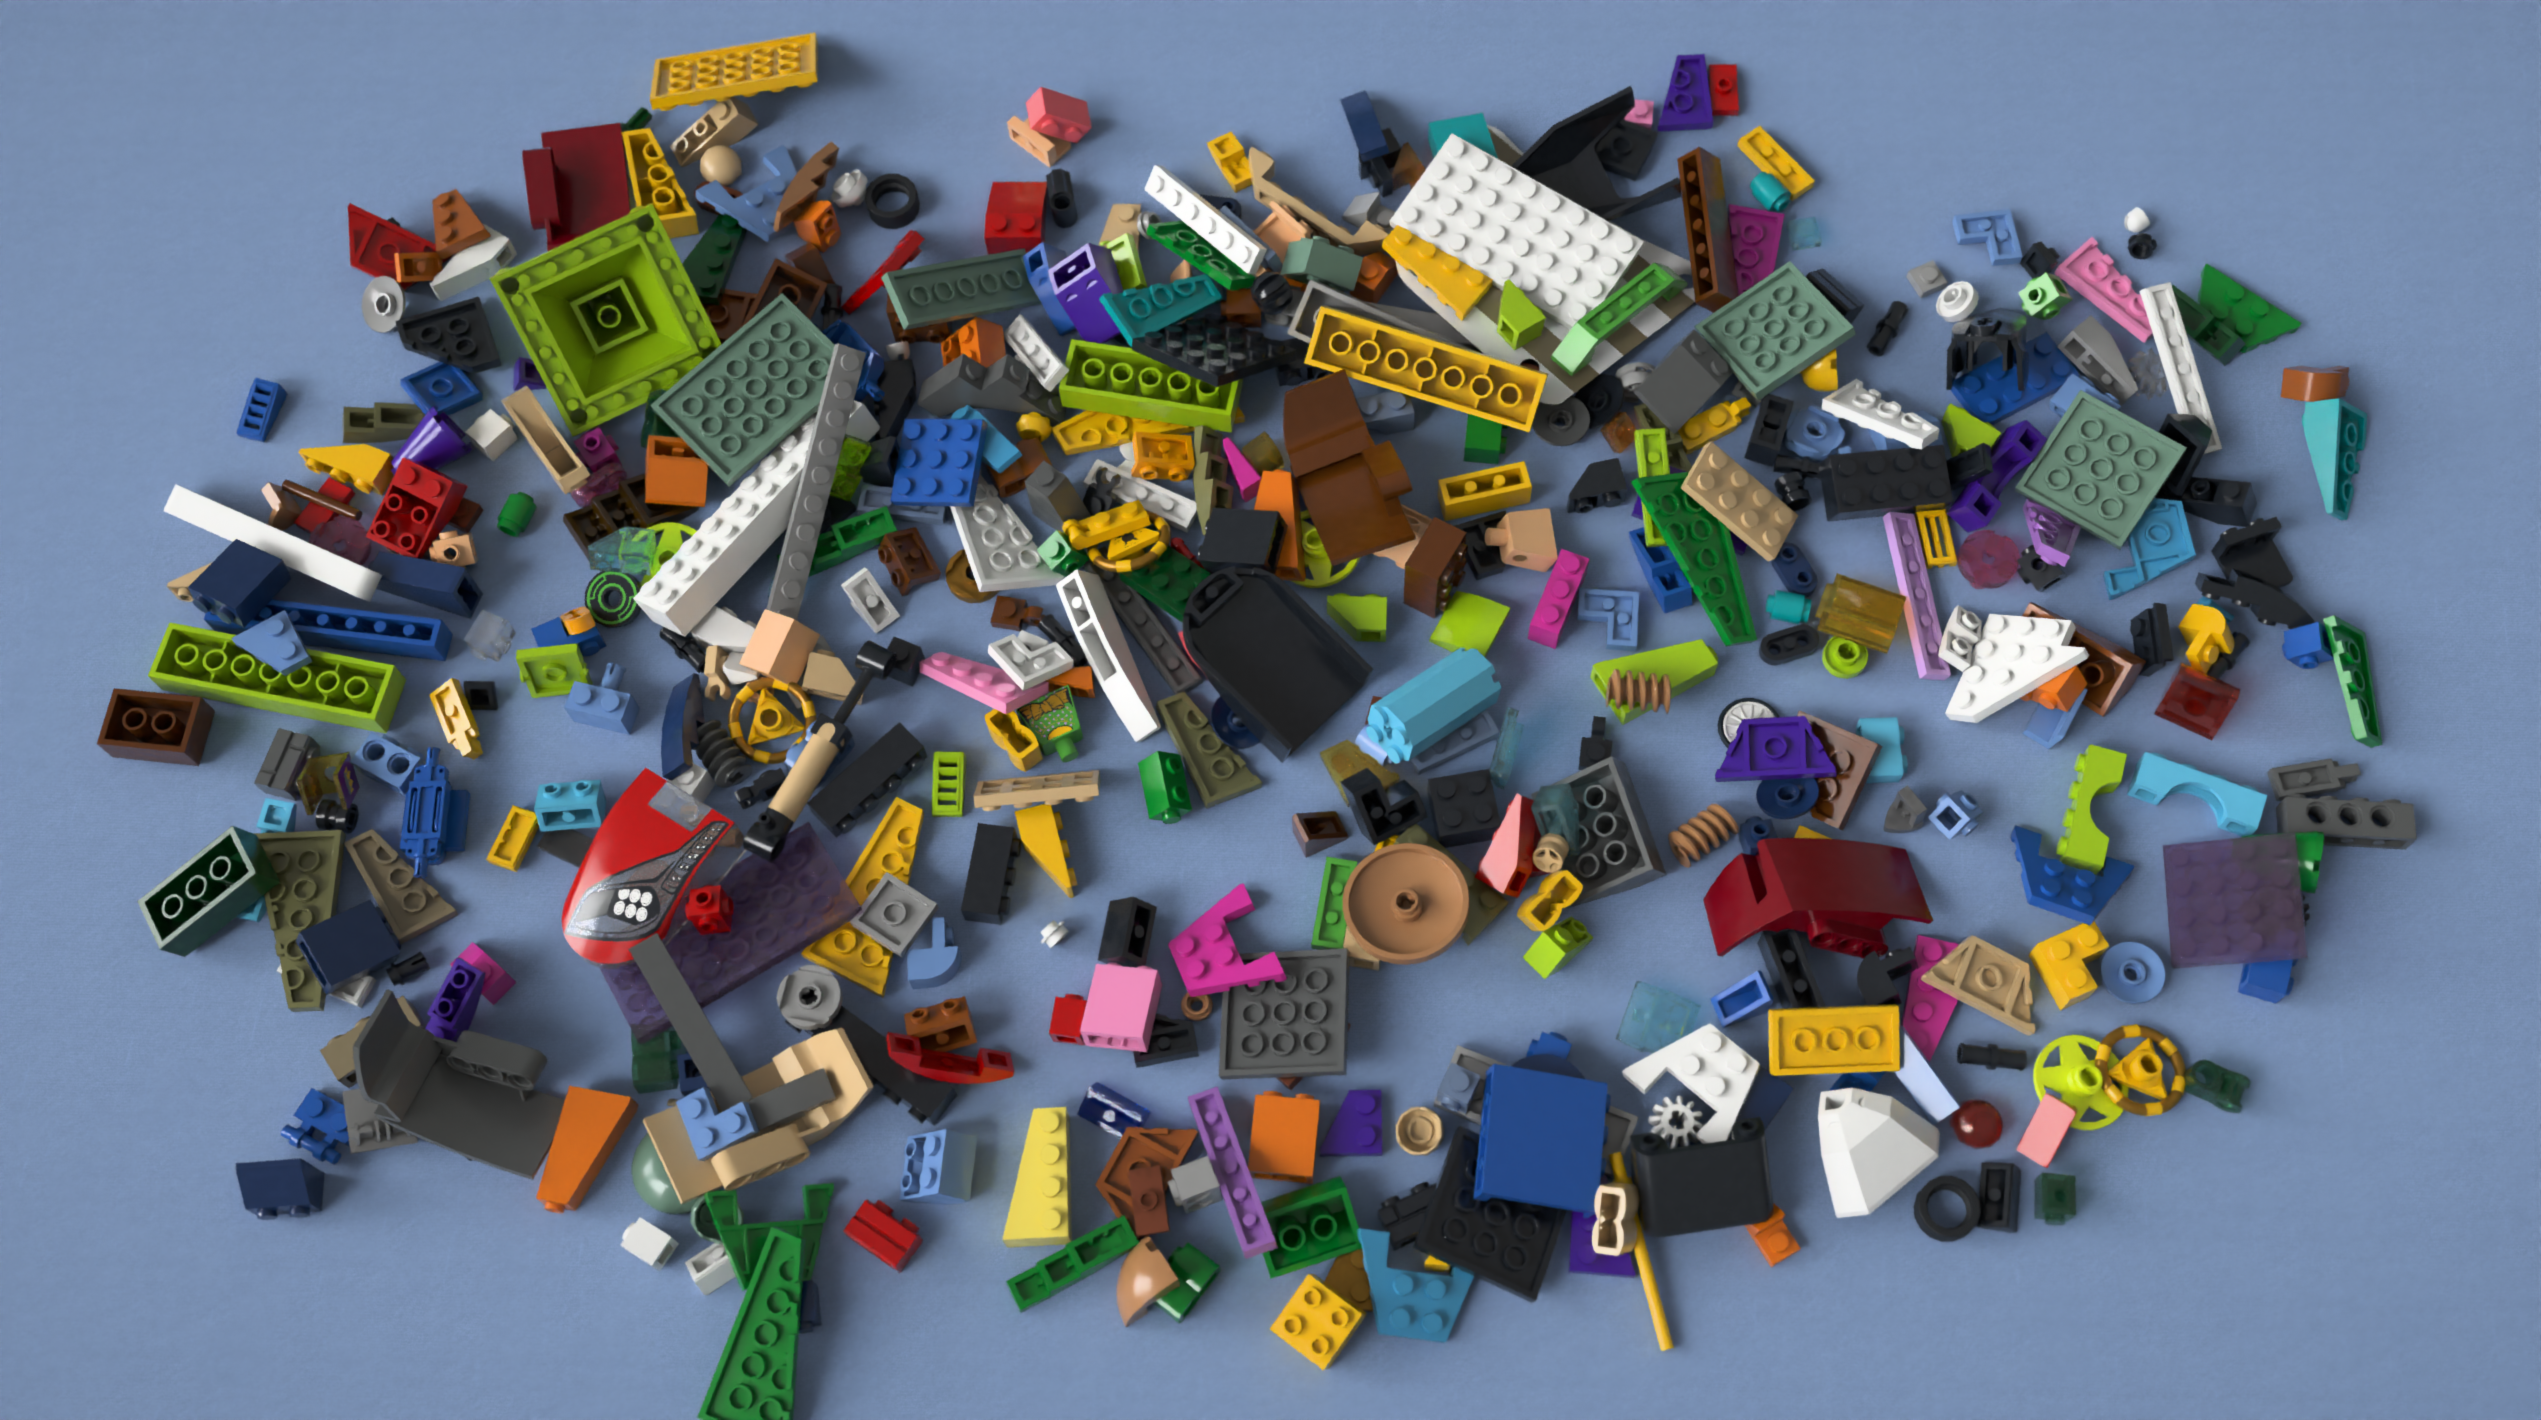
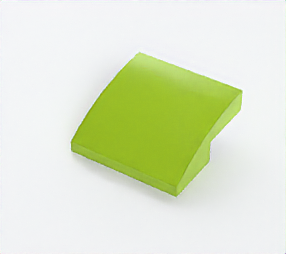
M1456 591L1432 633L1429 642L1451 652L1459 648H1465V651L1477 649L1486 658L1509 616L1511 608L1481 596Z

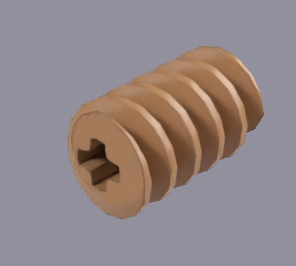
M1614 669L1607 684L1606 707L1609 706L1612 699H1615L1618 709H1620L1624 700L1627 701L1629 710L1633 709L1636 702L1640 703L1641 711H1645L1648 703H1652L1653 711L1657 713L1660 705L1663 704L1666 714H1668L1671 702L1669 676L1664 674L1658 682L1656 674L1651 673L1646 681L1644 673L1639 671L1635 680H1633L1630 670H1627L1623 678H1621L1619 670Z
M1711 804L1707 807V811L1702 810L1697 814V817L1689 819L1687 824L1679 826L1678 831L1673 830L1669 833L1668 841L1679 863L1689 868L1691 866L1689 856L1698 862L1701 859L1698 850L1708 855L1710 853L1708 843L1714 848H1718L1720 846L1718 836L1723 841H1728L1730 836L1727 830L1736 835L1739 833V827L1733 817L1718 804Z

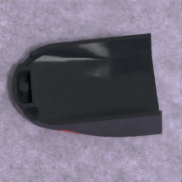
M1235 566L1221 569L1202 580L1187 601L1182 628L1184 641L1191 657L1242 723L1282 763L1367 683L1373 671V668L1282 579L1266 570L1253 567V569L1235 568Z

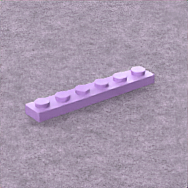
M1888 512L1883 516V521L1919 679L1944 681L1951 676L1949 663L1938 656L1942 633L1914 514Z

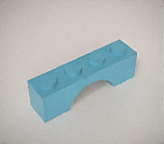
M2145 752L2137 762L2127 792L2128 796L2156 806L2166 797L2177 793L2197 796L2205 801L2213 810L2218 828L2239 836L2252 835L2257 830L2268 796L2258 792L2254 787L2240 786L2229 782L2221 775H2209L2198 771L2196 767L2190 764H2178L2167 760L2162 754Z

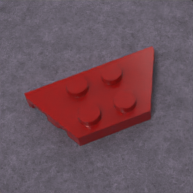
M349 203L350 267L374 278L388 276L397 280L394 253L436 252L435 243ZM452 255L442 259V264L449 260ZM399 282L404 292L417 283Z

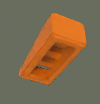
M1090 666L1073 667L1045 681L1049 682L1048 692L1068 685L1073 696L1095 698L1094 676Z

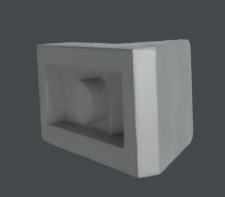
M1375 192L1356 196L1343 214L1342 220L1358 228L1367 220L1373 225H1380L1389 234L1394 229L1390 226V219L1395 212L1380 205V193Z

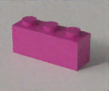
M1561 549L1531 620L1528 633L1529 640L1556 649L1577 599L1579 588L1582 587L1586 577L1589 558Z

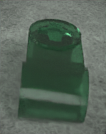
M2199 1060L2186 1069L2184 1076L2186 1092L2230 1113L2241 1112L2243 1107L2240 1103L2245 1089H2248L2251 1085L2250 1079L2246 1076L2223 1068L2209 1060ZM2195 1072H2199L2205 1077L2206 1084L2197 1080Z

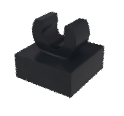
M2042 241L2030 247L2020 264L2033 279L2042 276L2046 272L2050 273L2058 263L2056 259L2060 255L2053 247L2047 249Z

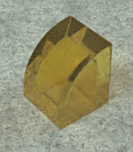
M1265 431L1242 448L1243 455L1261 477L1263 471H1274L1284 468V461L1280 451Z

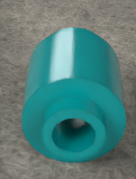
M1763 171L1750 183L1749 188L1752 190V195L1768 211L1781 212L1790 204L1791 192L1773 174Z
M1775 590L1774 595L1769 594L1767 597L1765 612L1770 613V619L1793 624H1799V622L1807 623L1812 601L1811 599H1806L1805 595Z

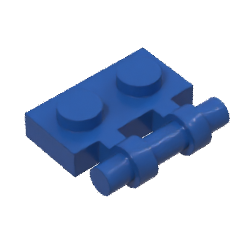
M311 1088L293 1115L302 1120L303 1123L297 1129L289 1124L285 1125L281 1131V1136L288 1139L290 1145L298 1149L303 1147L312 1152V1156L321 1162L326 1160L335 1165L341 1158V1153L334 1150L339 1141L350 1147L345 1108L343 1104ZM315 1129L327 1134L322 1141L311 1137Z

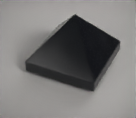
M464 681L465 697L471 710L498 709L495 682Z

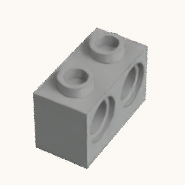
M1208 1156L1171 1169L1173 1180L1168 1181L1176 1207L1183 1205L1186 1214L1222 1201L1220 1187Z

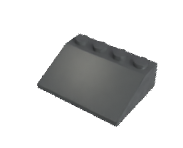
M1611 756L1531 794L1532 799L1536 801V810L1545 834H1558L1569 845L1568 854L1560 870H1568L1583 884L1581 894L1570 906L1574 907L1638 888L1667 875L1624 762Z

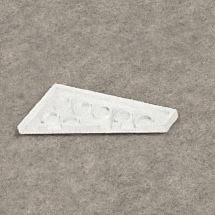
M979 473L974 507L950 506L979 592L1054 586L1065 579V576L1049 568L1037 552L1038 547L1032 541L1033 535L1008 504L1004 505L997 496L998 491L993 485H988Z

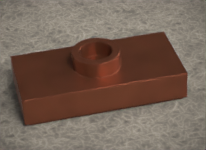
M1162 1166L1128 1170L1137 1236L1171 1232Z

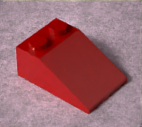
M992 182L986 210L984 232L988 255L1025 249L1027 253L1040 243L1045 242L1047 182Z

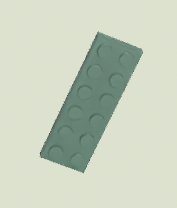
M1025 249L890 271L881 277L904 330L1042 304L1028 280L1023 255L1026 254Z

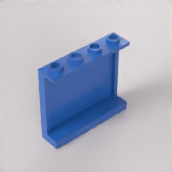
M1494 1063L1486 1071L1474 1199L1487 1201L1493 1197L1583 1212L1584 1218L1594 1215L1596 1192L1600 1187V1177H1603L1606 1169V1159L1602 1157L1603 1145L1606 1144L1608 1139V1126L1604 1125L1605 1113H1608L1611 1104V1096L1607 1094L1608 1083Z

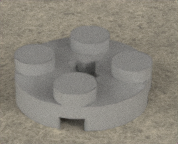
M817 965L799 967L798 971L791 975L788 974L779 985L777 1003L781 1013L791 1025L799 1029L814 1030L828 1027L839 1013L842 1005L843 994L841 986L833 974L824 967ZM810 990H814L815 996L818 997L817 1000L810 1005H806V1001L802 999V996L808 995Z

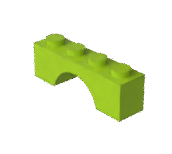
M2092 744L2088 746L2084 754H2078L2074 766V771L2078 772L2077 781L2073 780L2068 793V798L2073 799L2071 809H2066L2062 821V826L2067 827L2065 837H2060L2056 849V854L2060 855L2059 861L2063 864L2080 870H2089L2095 875L2103 868L2109 837L2102 833L2094 824L2090 814V803L2094 797L2113 793L2122 781L2127 754Z

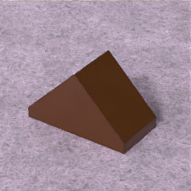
M807 243L784 255L789 265L823 282L835 284L817 247L811 243Z
M1336 811L1296 813L1292 816L1293 833L1306 858L1349 838Z

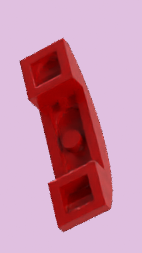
M888 1032L886 1036L889 1057L904 1068L927 1078L950 1083L980 1084L1011 1078L1014 1074L1011 1053L980 1048L975 1058L922 1049L919 1037L893 1032Z

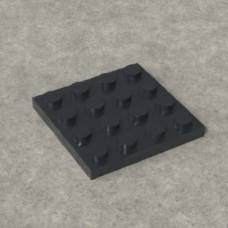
M1215 313L1205 314L1204 317L1198 319H1188L1185 323L1176 326H1166L1164 330L1159 332H1146L1145 337L1132 339L1133 351L1215 387L1293 362L1296 359V349L1286 346L1285 342L1264 337V334L1259 331L1245 329L1242 327V324L1221 319V316Z
M1459 1126L1453 1136L1413 1248L1533 1303L1537 1300L1567 1210L1493 1197L1487 1201L1474 1199L1480 1135Z

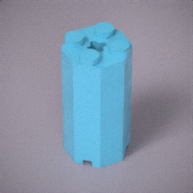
M1459 648L1371 705L1367 719L1370 726L1366 728L1368 737L1382 747L1392 762L1399 763L1402 760H1411L1497 702L1501 685L1499 680L1494 683L1491 675L1496 673L1493 665L1477 649L1465 651V648Z

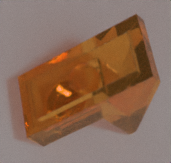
M1408 142L1403 144L1392 173L1393 191L1407 184L1410 185L1412 190L1426 170Z

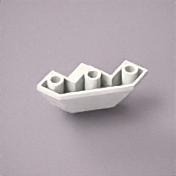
M1856 1088L1821 1092L1818 1111L1821 1156L1837 1218L1870 1215L1938 1158L1940 1138L1938 1128L1893 1097Z

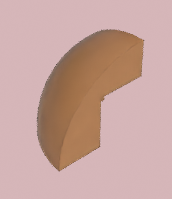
M1149 1235L1141 1239L1128 1253L1118 1275L1116 1288L1117 1305L1125 1327L1148 1314L1147 1306L1180 1286L1175 1273L1160 1250L1156 1248Z

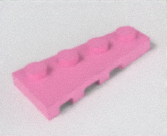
M2091 237L2061 263L2054 274L2145 343L2153 336V332L2141 294H2137L2132 289L2130 279L2126 275L2121 276L2113 267L2114 261L2108 254L2103 255L2097 248L2098 242Z
M944 652L934 653L931 657L919 662L920 673L1004 714L1048 693L1049 682L1044 681L1023 691L1003 669Z

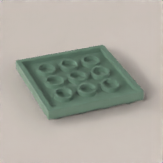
M1791 261L1694 326L1697 333L1727 362L1733 374L1758 401L1856 335L1854 327Z
M2080 390L2015 487V491L2055 512L2069 522L2081 526L2085 531L2121 550L2187 448Z

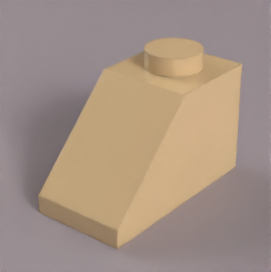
M817 650V653L810 652L802 690L808 694L844 701L854 686L855 680L842 660L834 657L835 653L827 650ZM863 694L857 703L858 705L862 704Z

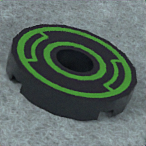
M606 569L597 573L588 583L585 591V607L590 610L594 621L609 628L626 626L632 623L641 612L642 608L633 599L640 592L641 584L631 573L620 569ZM617 590L620 594V601L616 606H611L609 595Z

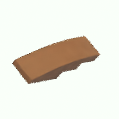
M829 142L814 154L798 171L786 189L776 213L773 228L776 232L792 223L811 202H816L818 191L825 187L828 171L836 165L839 147L833 142Z

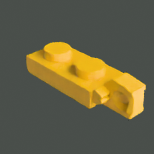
M1741 398L1732 404L1729 401L1721 402L1690 418L1678 430L1683 440V450L1686 455L1704 447V445L1711 441L1714 442L1735 431L1736 427L1742 423L1741 418L1750 414L1749 411L1752 405L1747 398Z
M451 678L430 693L429 696L448 743L453 744L455 749L460 750L463 757L475 760L483 754L481 744L476 739L480 736L478 726L459 680Z

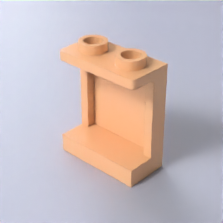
M1272 201L1269 204L1273 211L1272 214L1253 232L1276 252L1283 264L1289 242L1300 241L1301 238L1312 239L1310 235L1313 232L1303 220L1297 222L1294 219L1295 215L1286 205L1283 204L1280 207ZM1260 265L1257 273L1252 275L1256 279L1259 275L1272 271Z

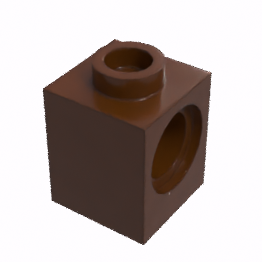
M1242 288L1237 291L1227 289L1226 300H1221V317H1227L1229 322L1240 323L1243 328H1261V310L1251 296V288Z

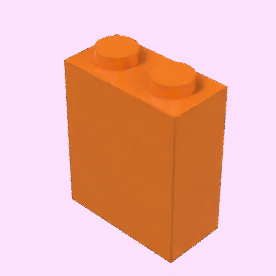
M1264 1091L1263 1095H1255L1248 1169L1252 1178L1313 1184L1320 1100H1314V1096L1309 1094H1296L1295 1098L1282 1097V1093L1276 1091Z

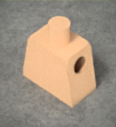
M1549 508L1509 512L1497 524V528L1486 529V545L1499 546L1501 561L1505 564L1547 572L1558 558Z

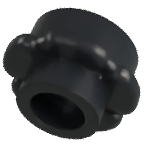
M2147 233L2132 235L2128 240L2129 253L2136 259L2150 257L2153 250L2157 247L2156 240L2152 239V236Z

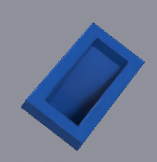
M1760 970L1713 996L1710 1000L1722 1027H1728L1767 1013L1774 998Z

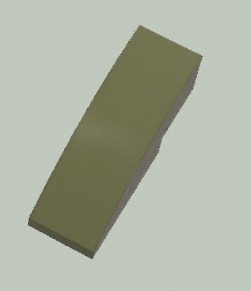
M375 402L374 408L343 407V443H379L408 439L425 414L416 404Z

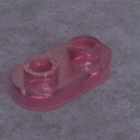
M610 463L587 477V483L579 489L572 491L571 497L581 508L590 506L591 498L617 490L619 482L627 479V472L619 463Z

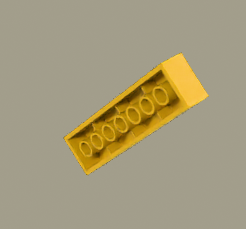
M1329 306L1320 307L1304 362L1305 364L1334 373L1345 369L1347 377L1526 432L1531 431L1548 377V373Z

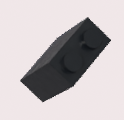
M1213 508L1210 519L1207 520L1205 525L1206 534L1203 545L1198 550V560L1204 569L1211 574L1221 569L1235 566V568L1249 569L1256 567L1275 575L1288 525L1278 511Z

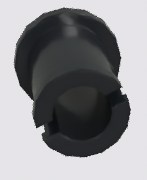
M420 951L418 954L396 965L391 963V967L386 969L394 986L398 984L403 986L405 985L404 981L425 970H429L430 967Z

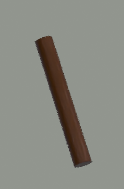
M288 479L282 483V490L355 521H359L362 517V511Z

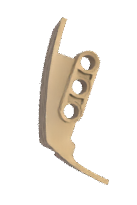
M843 1028L822 1032L801 1043L790 1046L773 1057V1062L742 1076L753 1098L790 1081L824 1068L836 1100L807 1111L804 1117L776 1127L774 1131L727 1148L706 1161H699L677 1105L643 1119L644 1125L681 1204L699 1198L706 1192L715 1191L722 1187L727 1191L739 1188L803 1162L811 1154L808 1146L830 1135L854 1112L874 1086ZM711 1093V1095H712V1097H713V1100H714V1102H715V1105H716V1107H717L718 1113L720 1114V1113L723 1112V1111L721 1110V1108H720V1106L718 1105L716 1099L714 1098L713 1094Z

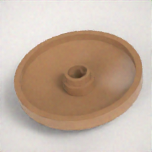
M1415 843L1389 845L1364 858L1349 876L1344 888L1342 901L1345 922L1355 942L1371 956L1388 963L1401 965L1422 963L1448 950L1462 934L1470 910L1467 883L1457 865L1442 852L1432 847Z

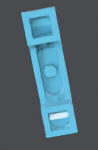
M265 798L256 827L261 829L260 833L294 832L297 805L291 802ZM264 895L235 918L260 922L267 911Z

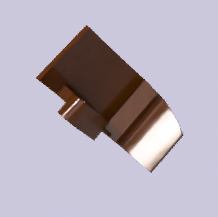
M1345 369L1286 391L1283 408L1285 449L1291 462L1292 474L1332 566L1415 540V534L1406 519L1398 498L1413 491L1407 472L1390 440L1377 445L1374 444L1360 413Z

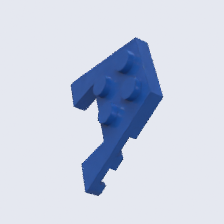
M2015 825L2010 836L2011 841L2016 844L2015 856L2016 860L2021 863V879L2028 904L2090 926L2107 906L2113 895H2116L2120 890L2122 884L2128 880L2134 869V865L2106 856L2101 876H2098L2089 870H2080L2063 864L2057 859L2039 856L2042 834Z

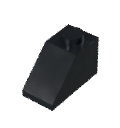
M889 436L867 444L865 452L859 455L857 461V470H859L863 482L893 488L900 449L896 437Z

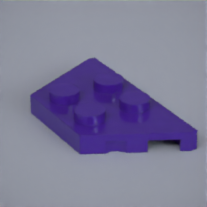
M1805 716L1742 719L1736 731L1737 735L1730 743L1720 769H1717L1715 773L1716 782L1837 777L1836 767L1831 763L1824 751V747L1815 736Z

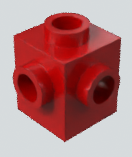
M706 885L702 888L690 889L689 902L685 905V913L688 921L693 923L700 935L731 931L734 904L732 898L727 896L721 885Z

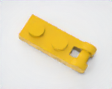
M1136 500L1125 503L1117 508L1097 513L1080 521L1069 519L1064 522L1062 529L1065 535L1069 537L1072 547L1076 550H1081L1149 526L1150 520L1141 502Z

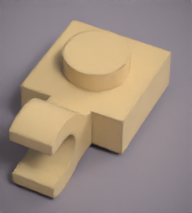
M718 645L707 646L704 675L708 677V683L705 688V696L710 701H715V695L718 690H720V696L725 700H728L731 695V689L727 685L729 680L722 668L729 654Z

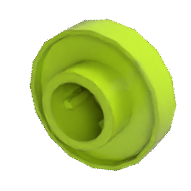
M1840 634L1827 642L1822 652V661L1830 674L1838 678L1849 679L1863 672L1868 662V650L1859 638L1849 634Z

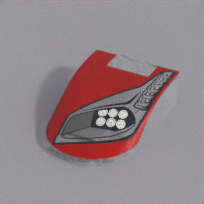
M645 767L606 816L580 865L562 911V928L567 942L584 961L605 969H619V966L636 962L629 949L656 933L659 934L664 945L667 946L688 921L685 905L689 902L690 889L702 888L706 885L718 886L747 851L743 848L744 835L735 822Z

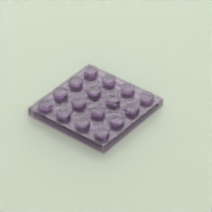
M2295 832L2163 845L2171 965L2174 969L2308 958L2298 845Z

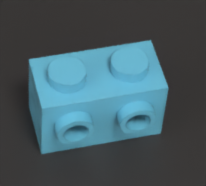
M601 779L539 785L534 810L540 831L600 827L604 821L607 803Z

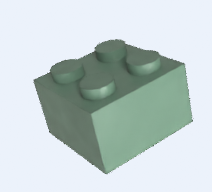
M1313 236V239L1301 238L1300 241L1289 242L1280 274L1308 285L1310 280L1315 279L1342 292L1354 291L1363 257L1355 255L1352 248L1338 245V247L1329 245L1330 240L1320 236Z

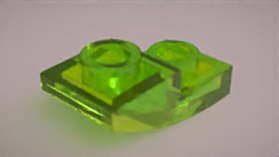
M845 434L829 495L850 502L863 478L859 471L872 449L869 442Z

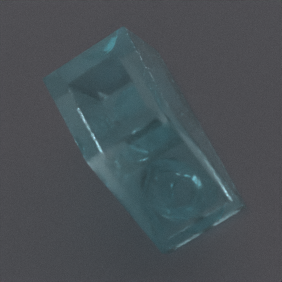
M623 527L589 545L590 569L650 576L654 555L657 551L655 530Z

